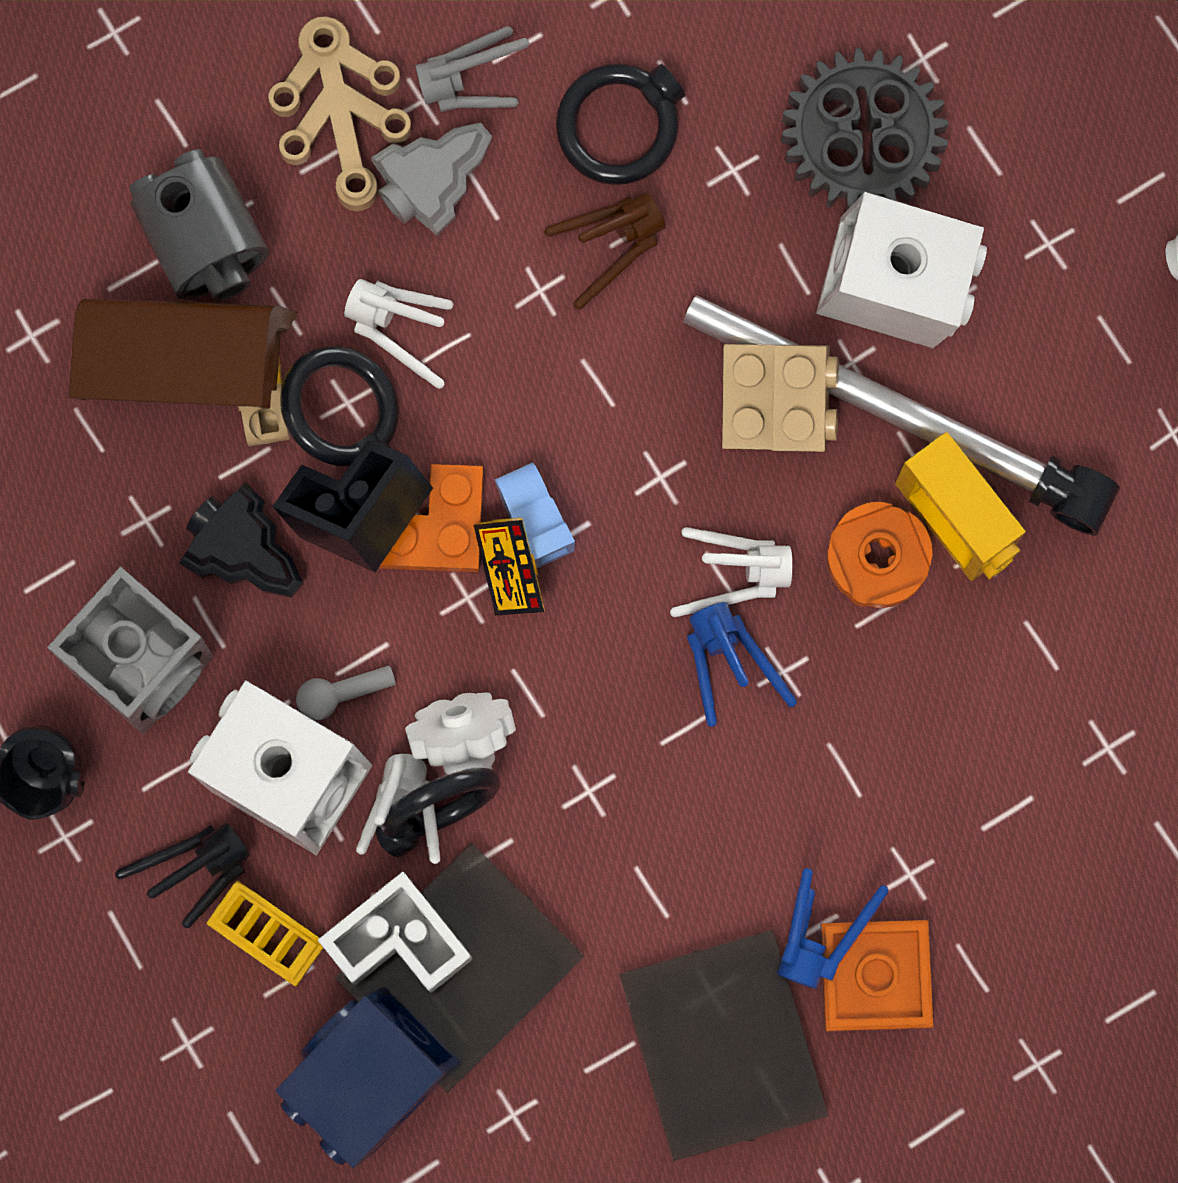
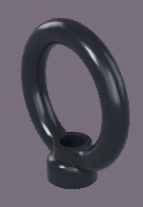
M608 64L594 68L574 81L560 102L556 117V133L560 148L566 159L577 171L594 181L610 185H622L642 180L658 170L671 154L677 139L679 125L675 104L682 100L686 94L675 77L663 64L658 65L650 73L639 67L627 64ZM613 84L628 85L640 90L646 101L656 111L658 117V131L650 149L639 159L619 165L607 164L592 157L582 146L576 127L577 115L584 100L595 90Z
M326 346L314 349L294 362L282 384L280 406L286 428L294 441L313 458L330 465L346 467L352 464L368 439L391 448L389 443L395 434L399 416L397 396L386 373L365 354L342 346ZM341 367L351 370L363 378L374 393L378 407L376 426L371 434L354 445L342 446L324 440L312 430L305 419L301 405L302 390L308 378L322 368Z
M489 768L465 769L440 777L406 794L391 805L385 822L377 826L376 836L380 845L392 856H404L416 847L420 837L426 835L423 813L418 814V812L441 800L466 792L455 800L435 809L437 830L454 824L482 808L496 795L500 788L498 774Z

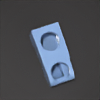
M533 462L495 479L497 490L509 518H523L536 568L575 551V541L567 524L564 523L553 498H550L542 477Z

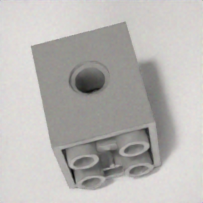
M121 566L47 647L70 672L142 735L183 699L198 680L203 668L214 657L198 633Z

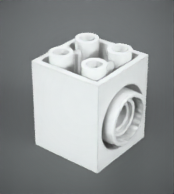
M864 192L840 218L816 314L930 348L936 347L948 336L952 337L960 325L965 326L969 321L975 299L974 295L968 294L972 275L977 277L980 274L987 252V247L980 245L984 228Z
M245 681L239 691L233 690L223 702L219 711V717L222 719L211 736L205 735L195 746L190 757L192 766L188 773L215 795L317 856L373 765L354 744L248 681ZM291 766L290 770L281 777L283 771Z

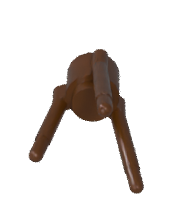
M644 193L633 200L628 197L615 205L567 219L545 228L544 233L547 236H553L612 218L580 233L578 236L579 241L585 243L616 230L624 243L635 242L634 246L574 301L576 309L583 308L643 252L657 245L654 234L664 230L666 225L658 205L648 193Z

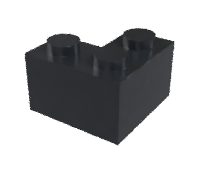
M368 439L340 481L301 465L272 507L301 539L375 573L433 487L407 455Z

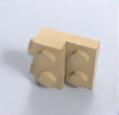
M724 344L722 449L825 452L828 450V440L837 441L838 410L829 409V388H838L839 359L838 357L830 356V345Z

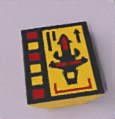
M523 518L498 519L473 525L495 616L545 612L537 579L534 555L531 554Z

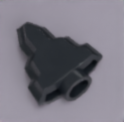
M247 483L243 484L223 504L214 496L209 497L189 520L186 530L194 535L195 538L179 564L202 579L214 574L229 584L248 580L265 593L290 598L304 584L292 557L276 544L277 527L263 513L265 501Z

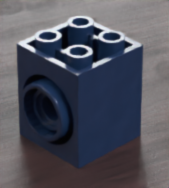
M383 987L364 996L358 1003L351 1000L343 1006L306 1044L301 1051V1055L305 1059L275 1092L284 1100L280 1105L294 1122L300 1126H305L308 1123L323 1138L319 1144L332 1160L340 1165L347 1162L354 1168L372 1156L453 1072L461 1061L386 987Z

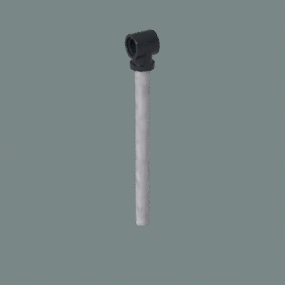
M697 295L690 304L683 323L726 344L798 345ZM840 364L838 388H829V394L930 443L947 431L973 464L1033 492L1029 503L1039 506L1040 502L1052 507L1050 513L1056 520L1081 533L1092 536L1098 535L1120 490V486L1115 481L1100 472L1079 465H1074L1069 470L1060 466L1061 459L1051 456L1046 465Z

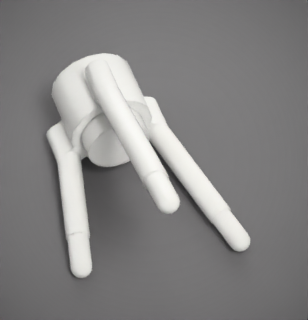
M359 279L350 292L344 312L345 317L357 322L354 332L373 340L436 388H443V379L376 328L378 325L386 328L394 313L422 323L442 327L444 325L442 317L397 302V300L445 310L452 309L453 302L432 295L393 288L379 281L376 284H372Z
M683 528L681 531L683 537L747 550V555L705 553L702 556V561L708 564L746 566L747 582H756L757 586L673 607L670 614L672 617L695 614L717 603L727 602L730 605L754 598H775L776 587L791 586V547L775 546L774 540H752L707 530Z
M402 753L393 755L387 760L382 783L378 786L375 803L356 848L358 854L363 855L366 853L377 826L385 822L391 805L411 791L429 783V781H426L427 767L421 759H415L411 754ZM433 804L423 810L430 861L436 864L440 861V851Z

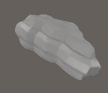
M481 123L454 128L437 141L420 137L405 147L394 143L371 158L387 183L378 191L380 197L402 223L405 224L415 216L438 236L456 218L454 206L467 194L466 177L481 165L492 141V135Z

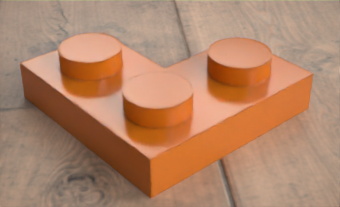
M431 464L430 484L433 489L429 495V515H414L378 569L479 572L480 551L473 525L481 523L483 466Z

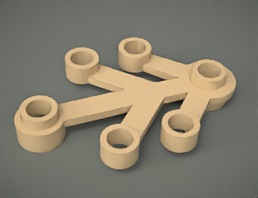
M330 17L315 18L309 21L300 32L298 41L302 57L286 81L277 83L270 89L268 95L270 107L278 116L289 117L294 115L300 107L301 93L319 69L324 88L296 130L288 131L281 137L279 149L282 158L288 164L300 165L305 163L310 157L312 143L328 119L331 118L342 172L336 180L338 199L345 208L351 211H363L374 204L378 195V188L372 172L362 167L351 113L380 130L383 138L394 144L402 143L408 139L411 133V122L409 116L403 110H387L344 84L340 65L369 80L373 91L383 96L391 95L397 91L400 86V73L394 63L390 61L376 62L351 47L349 34L344 25L338 20ZM319 35H330L333 38L332 44L326 48L318 47L314 42ZM382 71H388L394 75V80L388 85H381L375 80L377 74ZM281 93H290L293 95L294 100L289 106L282 107L275 103L276 97ZM393 119H399L404 122L405 128L399 133H391L386 129L387 123ZM292 141H300L305 147L300 154L291 155L286 152L287 145ZM360 178L365 181L366 186L361 192L353 193L347 189V183L351 179Z

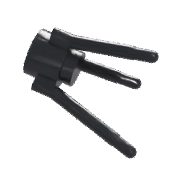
M226 822L216 830L210 825L191 838L120 868L115 872V876L117 879H124L199 847L194 851L197 855L196 858L147 891V896L154 899L203 867L207 869L212 877L221 871L222 875L183 919L182 926L190 928L233 880L245 873L240 863L249 858L250 854L237 834Z

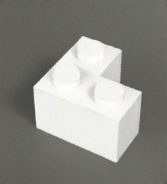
M404 872L400 873L318 939L320 944L354 985H357L398 952L427 990L432 993L473 960Z

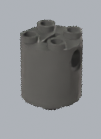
M201 149L191 150L182 154L174 161L175 168L158 177L155 174L144 176L131 184L129 191L133 199L130 205L177 298L190 300L210 294L214 302H221L245 291L251 284L247 275L263 264L270 253L223 160L217 157H205Z

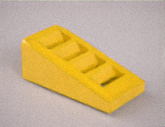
M238 880L207 922L209 927L295 987L298 986L324 949L318 941L320 939L318 936ZM244 900H247L252 904V907L234 931L227 924ZM264 912L271 918L255 941L251 943L245 937ZM280 925H283L289 931L270 956L263 949ZM300 937L307 943L288 969L281 964V961L297 938Z

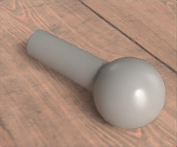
M388 665L332 684L321 678L310 679L304 682L298 689L296 704L299 711L308 718L323 720L334 713L339 703L395 686L394 675L391 667Z

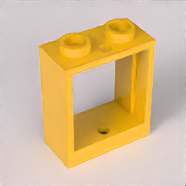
M947 431L904 463L895 485L971 582L982 573L990 580L1014 561L1013 558L1021 551L1017 544L1026 531Z

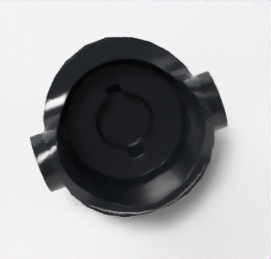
M43 725L24 727L12 733L0 748V802L19 816L33 820L56 814L68 807L75 797H81L85 787V782L81 781V757L70 740L60 732L53 730L51 726Z

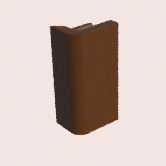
M82 299L76 308L74 318L69 398L77 400L136 401L270 409L271 391H277L281 333H286L290 329L298 312L273 305Z

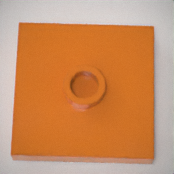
M928 920L867 923L839 963L833 981L823 978L825 1032L933 1028ZM853 922L822 923L820 925L821 945L826 946L823 957L829 958Z

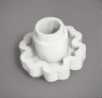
M485 692L477 694L463 693L452 701L437 700L415 713L416 722L409 724L405 729L412 755L415 759L428 758L431 766H443L444 772L451 774L479 767L493 770L492 764L495 761L494 751L503 748L507 744L505 736L512 734L516 727L508 701L506 699L493 700L492 695Z

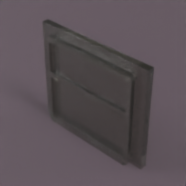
M473 843L421 893L473 959L432 993L427 990L398 952L357 985L351 983L343 971L335 978L358 1002L364 996L386 987L461 1061L453 1072L440 1084L447 1093L585 957L532 904L531 898L525 896Z
M773 930L704 950L696 949L691 954L619 974L673 1161L745 1140L751 1142L758 1136L828 1116L788 979L777 975L781 963V955Z

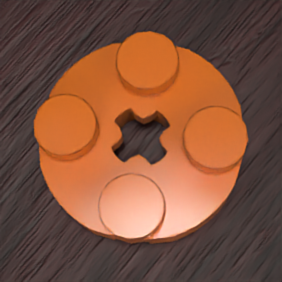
M871 502L855 507L842 517L830 536L826 560L832 581L852 603L861 607L888 608L899 605L915 595L928 576L933 550L930 536L923 523L909 511L906 513L900 508L892 507V504ZM878 542L882 549L889 547L892 549L894 555L887 559L888 567L879 569L876 563L869 564L865 556L871 552V543Z

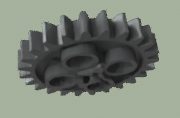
M856 48L853 62L850 63L846 62L840 52H836L833 60V69H830L819 60L816 62L814 70L817 80L803 74L800 77L799 86L804 93L791 91L789 94L788 103L796 110L790 109L783 112L782 122L793 128L782 131L781 143L795 146L786 152L785 161L786 163L801 162V165L795 172L794 179L801 181L811 177L813 181L808 194L812 197L821 190H826L829 192L826 206L829 208L840 197L845 199L847 211L864 192L896 201V194H899L904 200L911 202L915 195L912 183L926 189L929 185L930 177L925 170L938 172L942 161L933 153H944L948 141L935 135L946 132L948 120L934 118V116L942 111L944 102L943 100L928 101L927 98L933 91L934 83L928 82L920 86L916 84L920 72L918 66L906 74L900 71L902 56L898 55L889 66L883 64V53L880 49L874 54L872 62L865 61L861 48ZM858 89H863L866 93V129L869 133H872L868 147L872 173L869 175L863 171L862 133L860 130H856L860 118V106L856 94ZM881 97H891L900 105V110L892 114L884 113L876 107L875 101ZM832 100L841 101L846 104L850 113L843 117H833L826 112L823 105ZM886 146H895L904 153L905 159L899 163H889L880 156L879 150ZM836 149L845 150L852 155L854 163L846 167L837 166L829 160L828 153Z

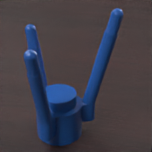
M727 602L706 607L689 618L694 633L687 636V640L694 654L701 699L708 726L714 727L717 724L705 649H708L710 656L723 653L738 684L741 687H746L749 680L734 649L739 644L738 639L789 707H794L797 704L795 697L787 688L785 682L747 632L741 616H733Z
M805 868L802 872L787 945L781 958L777 975L813 989H817L821 977L833 981L839 963L888 894L889 889L887 886L881 885L827 959L823 957L826 946L805 938L815 898V891L810 888L813 872L810 868Z

